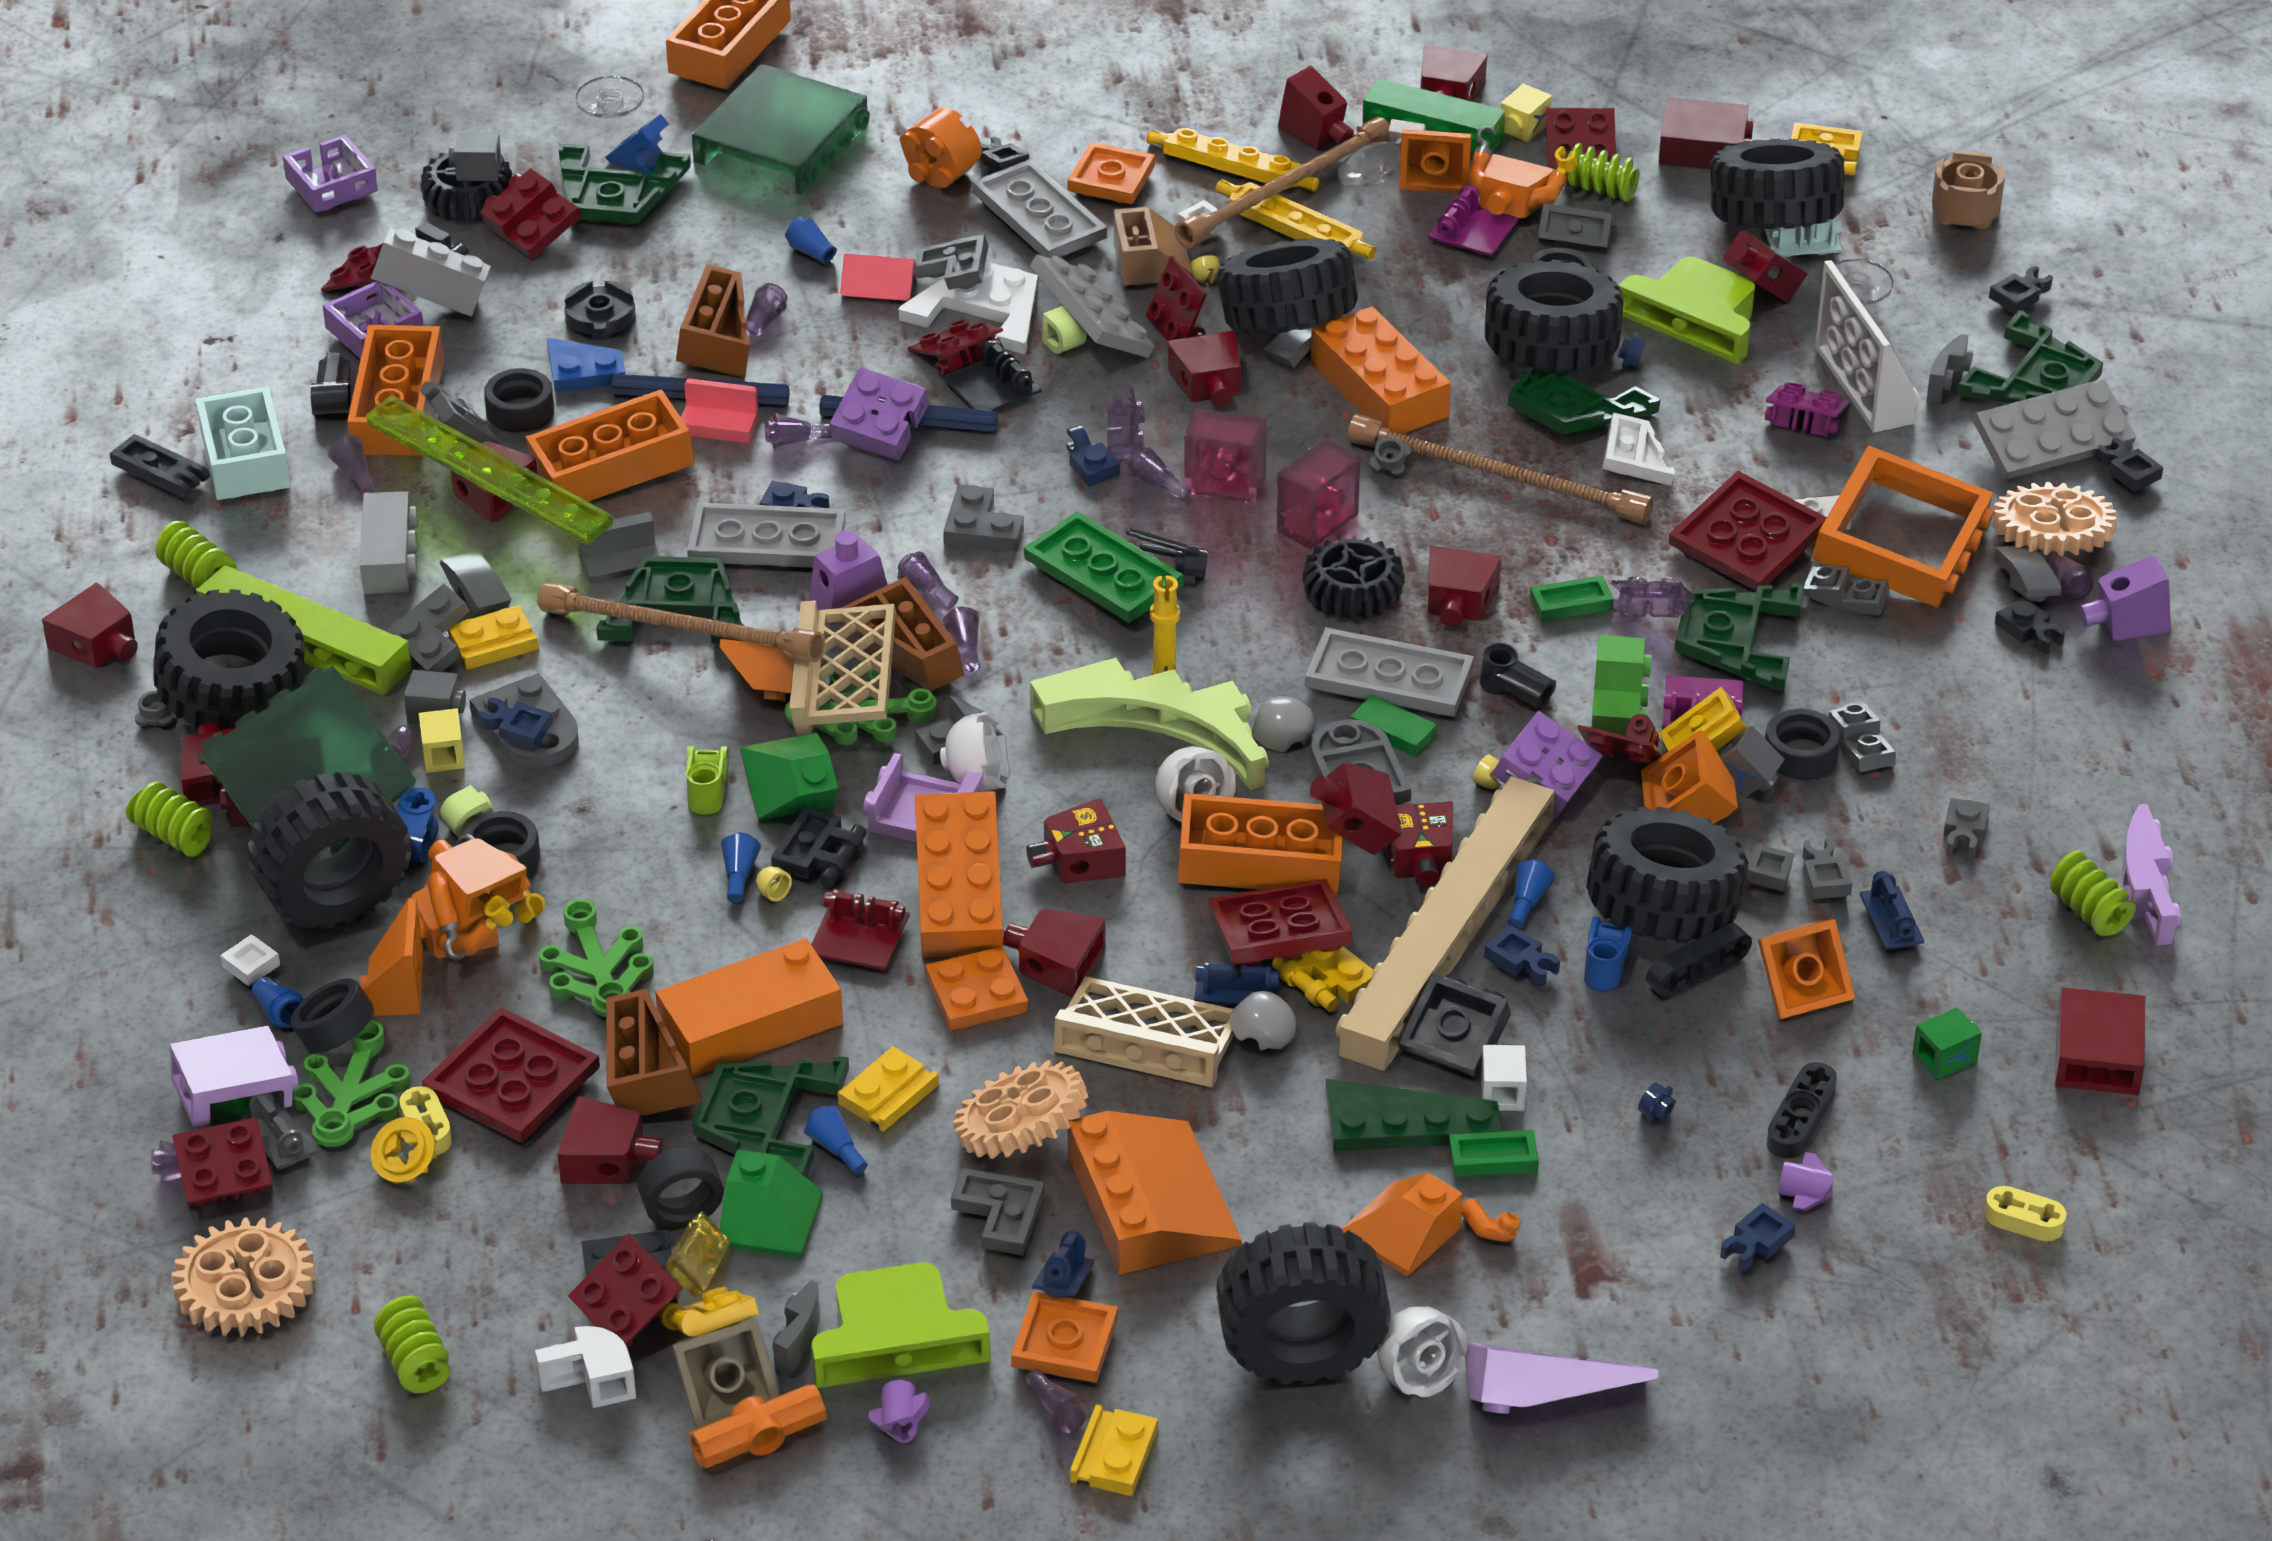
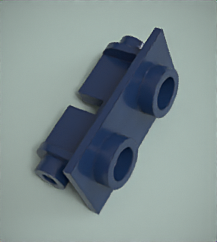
M1886 871L1877 872L1873 876L1871 890L1860 891V896L1884 948L1891 949L1923 944L1924 938L1899 886H1896L1895 877Z
M1205 962L1204 966H1196L1195 1001L1237 1006L1252 992L1268 991L1278 996L1279 971H1271V966H1242L1241 974L1233 973L1234 965Z
M1068 1231L1062 1236L1059 1251L1057 1253L1052 1252L1034 1281L1032 1289L1045 1291L1047 1295L1056 1298L1076 1295L1095 1259L1085 1258L1086 1241L1082 1234L1076 1231Z

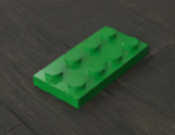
M1078 511L1023 547L1025 560L1128 623H1131L1147 612L1154 603L1153 581L1157 577L1162 576L1163 589L1166 587L1165 576L1174 577L1178 582V589L1183 586V574Z

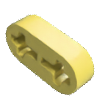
M422 1086L406 1090L399 1100L401 1116L416 1118L425 1123L429 1129H432L437 1140L434 1148L435 1154L440 1155L446 1152L452 1143L450 1124L436 1093L432 1089ZM421 1105L423 1109H426V1112L419 1113L417 1106Z
M1998 1186L1991 1189L1987 1194L1984 1211L1985 1218L1991 1225L2045 1242L2055 1241L2062 1236L2067 1215L2065 1208L2059 1202L2009 1186ZM2005 1205L2008 1207L2007 1209H2002V1206ZM2047 1218L2049 1219V1221L2044 1222L2043 1219Z

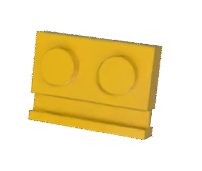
M520 605L455 623L448 629V637L462 654L460 659L464 661L466 670L539 650L538 637L533 634L532 627Z
M1720 687L1660 731L1659 735L1669 752L1697 731L1702 730L1717 751L1746 730L1747 727L1742 722L1741 716L1730 696Z
M893 1046L838 1092V1104L868 1123L872 1121L877 1123L879 1129L884 1132L939 1086V1073L926 1071L924 1064Z
M1096 1404L1071 1466L1070 1482L1077 1483L1078 1480L1089 1482V1487L1133 1497L1158 1432V1418L1115 1409L1114 1413L1103 1410V1406Z

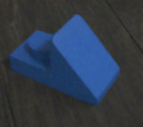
M660 113L624 139L605 158L609 163L632 171L652 173L659 153L663 152L657 145L663 139L659 133L669 123Z

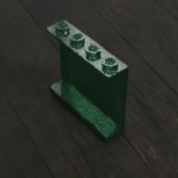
M760 64L692 133L693 161L706 165L717 153H721L795 176L796 194L801 195L811 184L815 183L818 176L828 166L832 165L835 158L845 148L850 146L852 140L862 130L867 128L870 121L867 96Z
M334 665L324 672L321 668L313 670L301 680L303 685L291 693L288 689L279 692L268 701L270 707L259 714L255 710L245 714L235 723L237 728L224 736L222 732L211 736L201 745L203 750L200 752L198 760L201 766L207 764L252 828L255 823H260L259 816L266 805L271 807L276 802L275 796L283 790L285 793L294 788L293 784L302 779L306 781L313 780L314 775L328 773L330 776H334L335 772L351 773L352 777L354 774L369 778L372 783H377L392 804L399 800L406 791L413 789L417 781Z

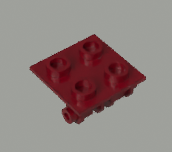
M1546 108L1545 138H1547V167L1557 169L1555 152L1559 147H1565L1566 159L1578 142L1583 145L1582 154H1585L1588 148L1593 146L1595 148V158H1598L1602 150H1607L1608 161L1610 162L1616 154L1615 108Z
M383 243L376 247L367 248L366 246H359L353 249L348 254L347 261L330 273V279L323 285L321 291L357 285L362 288L377 281L372 279L371 276ZM376 293L367 296V300L375 297Z
M1170 255L1145 315L1167 341L1206 335L1204 328L1195 324L1207 293L1174 256Z
M960 319L950 323L948 330L941 333L931 332L919 338L920 342L908 347V351L937 356L939 362L935 364L938 374L943 376L983 360L982 347L984 343L988 340L1001 343V340L995 335L1003 332V328L989 326L986 322L973 323L969 322V319Z
M1636 714L1630 719L1625 736L1582 725L1577 727L1586 744L1605 757H1613L1615 752L1629 756L1628 761L1642 766H1648L1651 762L1661 757L1657 749L1660 741L1659 734L1651 719L1645 714Z
M835 889L833 893L826 892L823 907L828 909L811 943L819 957L886 970L910 916V913L906 912L905 906H900L898 901L876 899L875 896H869L867 903L864 904L863 894H857L854 902V894L841 892L838 889Z
M257 1117L172 1135L187 1206L196 1204V1208H201L203 1204L217 1202V1198H221L222 1203L227 1202L226 1196L234 1195L235 1200H238L239 1193L245 1196L260 1192L261 1195L265 1194L264 1189L272 1188L273 1183Z
M628 1233L578 1284L568 1297L596 1327L613 1332L621 1338L626 1347L628 1345L631 1347L634 1344L632 1340L646 1326L650 1327L652 1325L651 1321L655 1317L659 1318L661 1316L660 1312L674 1297L676 1299L680 1297L678 1293L683 1289V1286L671 1274L669 1275L644 1247Z

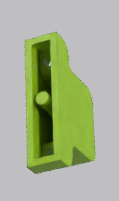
M1685 257L1680 259L1660 279L1654 280L1642 275H1631L1618 285L1624 297L1623 317L1736 364H1739L1747 356L1750 334L1749 319L1752 317L1755 284L1749 278L1697 257Z
M930 1263L904 1264L843 1275L836 1283L839 1328L823 1331L812 1340L813 1372L816 1388L991 1362L990 1331L985 1315L974 1309L951 1310L948 1308L940 1272Z

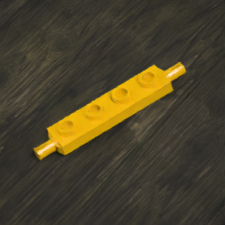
M1188 128L1178 129L1173 134H1165L1151 129L1146 137L1148 144L1163 147L1164 154L1264 183H1269L1302 165L1291 161L1286 156L1268 155L1261 153L1255 147L1237 146L1230 144L1224 138L1206 137ZM1309 176L1286 189L1298 186L1315 192L1319 186V178Z
M1221 179L1216 185V192L1229 197L1230 204L1260 188V186L1251 182L1236 186ZM1278 194L1240 213V215L1296 240L1322 238L1323 240L1334 239L1337 242L1341 241L1348 247L1351 254L1355 253L1369 261L1375 257L1377 252L1375 246L1362 242L1363 232Z

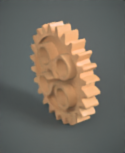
M2046 482L2045 487L2040 488L2032 483L2031 489L2018 486L2017 492L2008 490L2006 491V497L1999 496L1998 503H1995L1993 527L1997 528V535H2005V542L2015 541L2016 548L2027 545L2029 546V552L2040 549L2043 550L2044 555H2048L2051 551H2056L2060 556H2064L2065 551L2079 555V549L2093 552V546L2102 548L2104 547V541L2111 542L2112 535H2115L2117 518L2116 510H2112L2113 504L2105 503L2104 496L2094 497V491L2092 490L2083 493L2080 492V486L2069 489L2066 488L2065 483H2062L2059 487H2053L2050 482Z
M1049 1060L1041 1067H1037L1036 1062H1032L1026 1070H1022L1020 1066H1017L1013 1074L999 1073V1080L996 1082L985 1081L986 1088L984 1090H973L971 1093L974 1099H967L961 1102L963 1109L955 1112L957 1119L953 1121L962 1147H965L969 1154L975 1151L977 1157L980 1158L988 1153L990 1159L995 1158L1000 1152H1003L1005 1157H1009L1015 1149H1020V1152L1023 1154L1026 1153L1028 1146L1031 1144L1041 1147L1043 1144L1042 1139L1046 1137L1057 1138L1056 1131L1058 1129H1069L1071 1126L1068 1120L1080 1118L1081 1115L1078 1110L1087 1106L1084 1100L1088 1098L1086 1086L1079 1071L1076 1072L1073 1065L1065 1067L1062 1061L1053 1066Z
M244 1218L240 1227H234L228 1220L225 1222V1230L221 1232L211 1226L209 1227V1238L206 1239L195 1235L194 1242L196 1248L184 1246L182 1248L184 1258L175 1259L176 1272L172 1273L173 1290L176 1303H180L181 1313L183 1315L190 1313L193 1325L204 1320L205 1331L207 1332L220 1325L222 1336H226L232 1327L238 1328L240 1336H245L247 1328L254 1326L259 1334L263 1333V1323L266 1322L279 1327V1316L284 1315L294 1318L293 1306L305 1307V1295L313 1294L314 1292L312 1281L316 1280L312 1250H308L306 1240H297L295 1229L284 1233L281 1222L276 1223L270 1229L267 1228L265 1218H262L256 1226H250L248 1218ZM234 1259H235L236 1262H237V1266H238L237 1269H235ZM251 1284H253L254 1294L251 1291Z

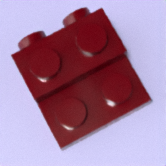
M529 168L524 174L517 173L512 176L508 188L498 196L492 195L488 197L484 202L483 209L480 211L488 230L531 260L582 217L578 206L556 192L552 182L532 168Z

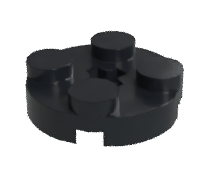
M593 281L574 287L565 297L564 314L566 324L579 332L591 334V337L595 340L610 338L613 332L625 328L636 319L634 296L632 291L625 285L614 281H604L605 286L593 287Z

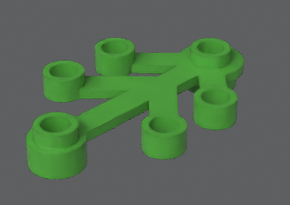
M874 669L869 670L866 682H870L880 673ZM833 672L829 675V683L827 685H832L841 676ZM850 684L840 693H846L850 691L853 687V684ZM857 688L855 691H853L851 694H849V695L847 696V698H848L849 696H851L853 693H855L856 691H858L859 688ZM914 689L907 698L888 699L887 713L906 712V717L911 722L918 724L928 723L937 715L936 698L927 689ZM869 695L857 705L860 707L877 706L878 701L869 700L871 698ZM830 699L819 707V710H831L839 705V703H829L832 700ZM789 702L785 707V716L794 728ZM887 717V719L813 725V730L818 728L834 737L838 744L849 745L857 740L858 726L871 733L875 740L890 742L896 737V722L894 719Z
M575 899L567 903L563 909L564 923L572 934L578 936L586 959L564 952L559 946L548 945L539 951L540 967L546 972H556L563 968L594 979L597 986L573 980V976L566 972L555 973L549 979L550 994L552 997L560 1000L575 996L592 1002V1009L595 1013L606 1017V998L629 993L638 981L647 980L654 974L653 959L645 953L633 955L628 962L629 968L618 980H613L611 974L628 953H636L642 949V931L633 926L621 929L618 933L617 941L604 956L593 929L597 924L595 905L586 899Z
M371 1019L365 1028L351 1039L354 1053L343 1081L329 1067L328 1058L323 1054H312L303 1062L306 1078L313 1082H319L335 1101L333 1107L327 1109L318 1099L316 1087L309 1083L299 1084L298 1089L292 1091L294 1108L299 1111H307L315 1122L312 1125V1135L314 1140L322 1146H341L351 1140L355 1128L373 1119L384 1122L392 1121L399 1115L398 1099L390 1093L380 1094L374 1098L373 1103L350 1112L352 1105L387 1088L394 1092H400L407 1089L411 1083L409 1069L403 1064H392L385 1069V1072L362 1082L371 1057L379 1054L385 1044L383 1026L376 1020Z

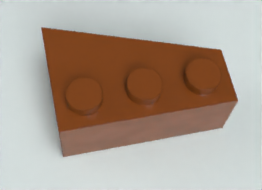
M706 264L680 327L676 361L690 364L694 367H702L745 378L750 341L747 337V317L744 313L741 272Z
M906 576L841 607L894 604L896 619L891 668L930 692L965 675L957 643ZM885 618L872 619L865 625L874 629L884 622ZM855 631L846 640L854 644L865 635ZM874 642L863 651L873 655L882 646Z
M647 989L606 998L607 1089L615 1106L637 1111L641 1116L703 1102L688 1067L682 1059Z

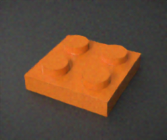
M1090 141L1067 179V191L1084 196L1109 199L1117 203L1133 204L1155 167V154Z
M1003 946L925 965V977L950 1031L1028 1012V999Z
M1033 1291L1011 1354V1367L1097 1383L1118 1320V1306L1069 1297L1056 1298L1046 1293Z

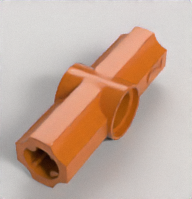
M808 1384L768 1401H765L760 1396L748 1397L734 1407L729 1417L689 1432V1444L695 1460L701 1468L704 1467L705 1469L748 1451L755 1456L768 1455L781 1446L785 1436L826 1420V1408L821 1394L814 1384Z

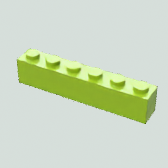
M227 565L222 566L196 590L197 594L201 597L211 590L219 589L220 593H229V589L241 590V594L250 595L251 592L259 594L266 602L274 601L282 607V613L287 611L301 629L304 636L305 663L383 696L412 670L408 640Z

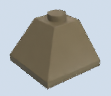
M747 1318L700 1336L689 1337L671 1345L696 1429L729 1417L734 1407L748 1397L760 1396L765 1401L779 1396L757 1319Z

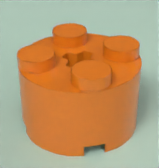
M946 107L937 108L900 136V144L909 165L908 173L914 181L918 183L924 181L936 188H945L976 165V161L980 159L982 150L979 137L971 124L966 127L959 120L962 115L957 111Z

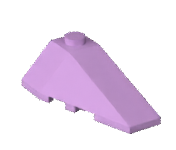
M1467 1343L1468 1349L1465 1357L1470 1399L1483 1402L1484 1411L1509 1414L1510 1406L1528 1407L1657 1379L1659 1369L1641 1365L1597 1359L1580 1360L1577 1357L1552 1353L1539 1355L1535 1352L1523 1351L1522 1349Z

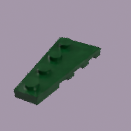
M1326 1079V1098L1333 1151L1449 1146V1134L1502 1131L1498 1102L1494 1100Z

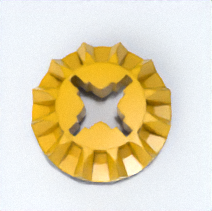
M412 1117L395 1119L383 1126L375 1136L371 1146L372 1165L382 1178L396 1185L399 1182L414 1183V1178L421 1173H428V1165L433 1158H437L434 1151L437 1140L429 1127L422 1121ZM402 1139L410 1147H414L413 1150L408 1152L409 1159H407V1164L402 1158L396 1156V1154L402 1152Z

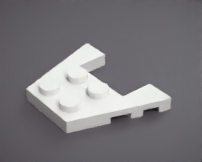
M986 261L982 283L969 289L956 288L948 290L943 278L901 305L898 309L899 321L928 328L942 308L952 309L1004 323L1001 327L1003 332L995 335L1001 340L1003 349L1025 354L1028 348L1031 318L1034 313L1038 289V275Z

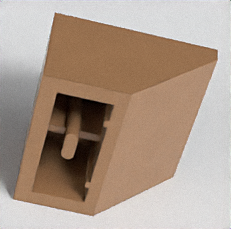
M1149 207L1113 210L1114 248L1123 286L1159 283L1170 255L1174 256L1193 277L1187 248L1177 241L1174 225Z

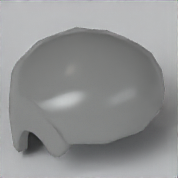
M1277 696L1268 699L1260 706L1252 731L1255 740L1265 748L1285 753L1296 742H1300L1304 746L1308 738L1311 737L1316 724L1311 709L1304 702L1291 696Z
M1258 991L1249 994L1230 1013L1229 1021L1235 1036L1239 1040L1254 1038L1258 1041L1260 1050L1267 1048L1282 1049L1295 1037L1297 1025L1292 1008L1281 997L1268 991Z

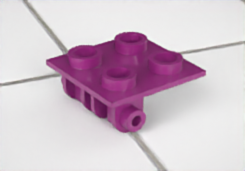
M1472 185L1461 188L1458 197L1452 200L1446 212L1438 219V223L1429 233L1428 239L1471 250L1477 254L1493 256L1519 218L1503 213L1495 215L1489 210L1481 208L1479 206L1477 188Z
M1786 382L1784 386L1780 385L1766 398V402L1773 403L1774 405L1773 407L1767 406L1765 420L1771 421V425L1790 428L1793 409H1795L1792 429L1797 430L1801 411L1804 410L1806 412L1803 432H1808L1813 412L1810 433L1829 437L1830 434L1836 435L1839 428V421L1833 418L1838 417L1850 404V400L1842 399V394L1836 391L1820 390L1819 394L1806 391V386L1802 384Z
M1666 675L1662 729L1673 723L1720 687L1727 692L1740 716H1742L1743 681Z

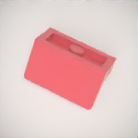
M844 253L840 294L844 297L907 302L911 300L913 278H917L914 269L915 260Z
M688 378L684 384L686 406L681 418L690 430V436L750 444L759 422L756 387Z

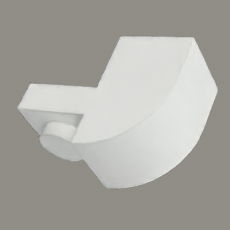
M594 1326L575 1327L576 1341L535 1350L538 1380L542 1392L586 1383L593 1408L636 1399L634 1370L627 1347L620 1337L609 1330Z

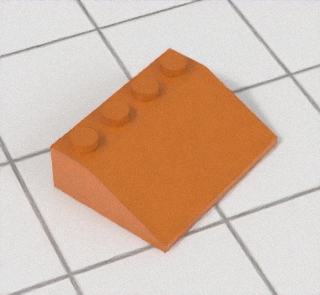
M1104 1111L1068 1120L1071 1127L1067 1129V1155L1118 1275L1242 1245L1239 1232L1188 1121L1115 1111Z

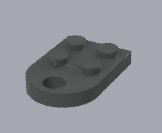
M540 673L469 699L470 710L477 720L480 711L493 714L488 711L489 698H498L509 708H513L516 702L519 701L552 713L553 724L536 749L500 738L499 729H485L503 754L510 761L518 765L530 768L553 766L568 759L578 747L579 734L576 719ZM546 745H554V746H556V747L551 748V749H542V748H541V747L546 746Z
M1346 719L1331 722L1315 733L1311 744V760L1318 776L1326 777L1338 766L1347 762L1389 774L1395 804L1411 801V787L1387 735L1380 728L1365 721ZM1339 737H1350V738H1352V739H1351V740L1344 741V740H1339V739H1337V738H1339Z

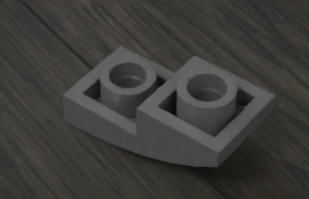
M1318 325L1310 326L1307 329L1279 333L1264 348V352L1270 360L1295 368L1311 348V328Z
M1961 334L1953 339L1935 359L1929 375L1926 403L1940 405L1943 391H1951L1952 384L1959 385L1963 371L1968 372L1971 369L1973 350H1967L1969 335Z
M2027 545L2019 548L2015 546L1995 547L1994 562L2007 569V573L2010 574L2009 587L2021 593L2024 598L2029 601H2044L2046 596L2061 595V586L2056 575L2037 551L2029 552V546Z
M476 551L441 560L440 565L454 593H463L474 617L509 607L512 599L491 566Z
M1832 565L1812 566L1804 587V595L1818 602L1838 609L1869 615H1881L1890 593L1888 580L1851 579L1849 567Z
M1849 703L1843 708L1829 710V718L1837 724L1840 732L1839 742L1858 772L1896 765V751L1880 734V719L1866 703Z
M812 1279L799 1292H795L789 1297L784 1309L786 1327L781 1328L777 1332L772 1344L775 1371L788 1378L793 1375L808 1354L819 1325L818 1283Z

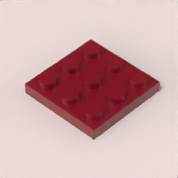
M1736 471L1669 533V545L1757 592L1758 586L1768 585L1817 539L1818 532L1827 517L1748 475Z
M1326 879L1208 899L1209 914L1233 965L1251 966L1265 959L1277 957L1292 959L1306 952L1318 950L1333 952L1339 950L1342 946L1353 945L1352 929Z
M500 1007L422 1081V1087L432 1089L440 1102L523 1143L600 1068V1060L598 1055Z

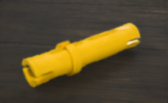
M1162 576L1157 577L1153 581L1154 603L1150 607V616L1152 622H1154L1152 666L1154 675L1164 672L1165 666H1168V671L1174 669L1177 673L1176 623L1180 619V607L1177 604L1178 582L1171 576H1165L1166 587L1164 589L1162 588Z

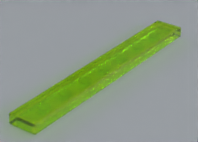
M393 395L366 414L368 425L586 545L592 543L613 525L611 514Z

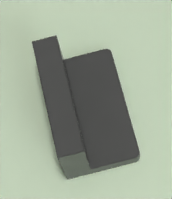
M1543 203L1538 239L1608 250L1611 228L1615 226L1616 219L1613 213Z
M650 512L577 527L579 557L591 583L632 575L645 556H660L655 545L654 524Z

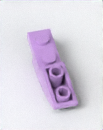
M2146 803L2139 804L2128 829L2121 871V888L2128 892V901H2134L2137 904L2132 919L2145 918L2156 946L2168 945L2173 942L2175 927H2179L2181 923L2180 909L2177 903H2172L2167 880V871L2173 867V854L2171 848L2164 845L2160 822L2158 819H2153Z

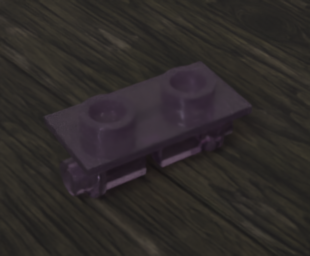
M1129 387V398L1115 395L1110 398L1106 405L1108 429L1121 428L1107 430V449L1119 462L1125 458L1133 457L1135 467H1139V452L1145 451L1143 430H1139V423L1145 422L1143 402L1136 401L1133 387Z
M1629 577L1627 581L1612 580L1611 582L1620 592L1619 598H1615L1613 601V611L1619 613L1621 617H1646L1648 605L1651 604L1649 614L1652 617L1678 618L1680 614H1685L1687 611L1686 600H1695V596L1683 585L1682 581L1671 577L1661 578V581H1647L1640 577Z

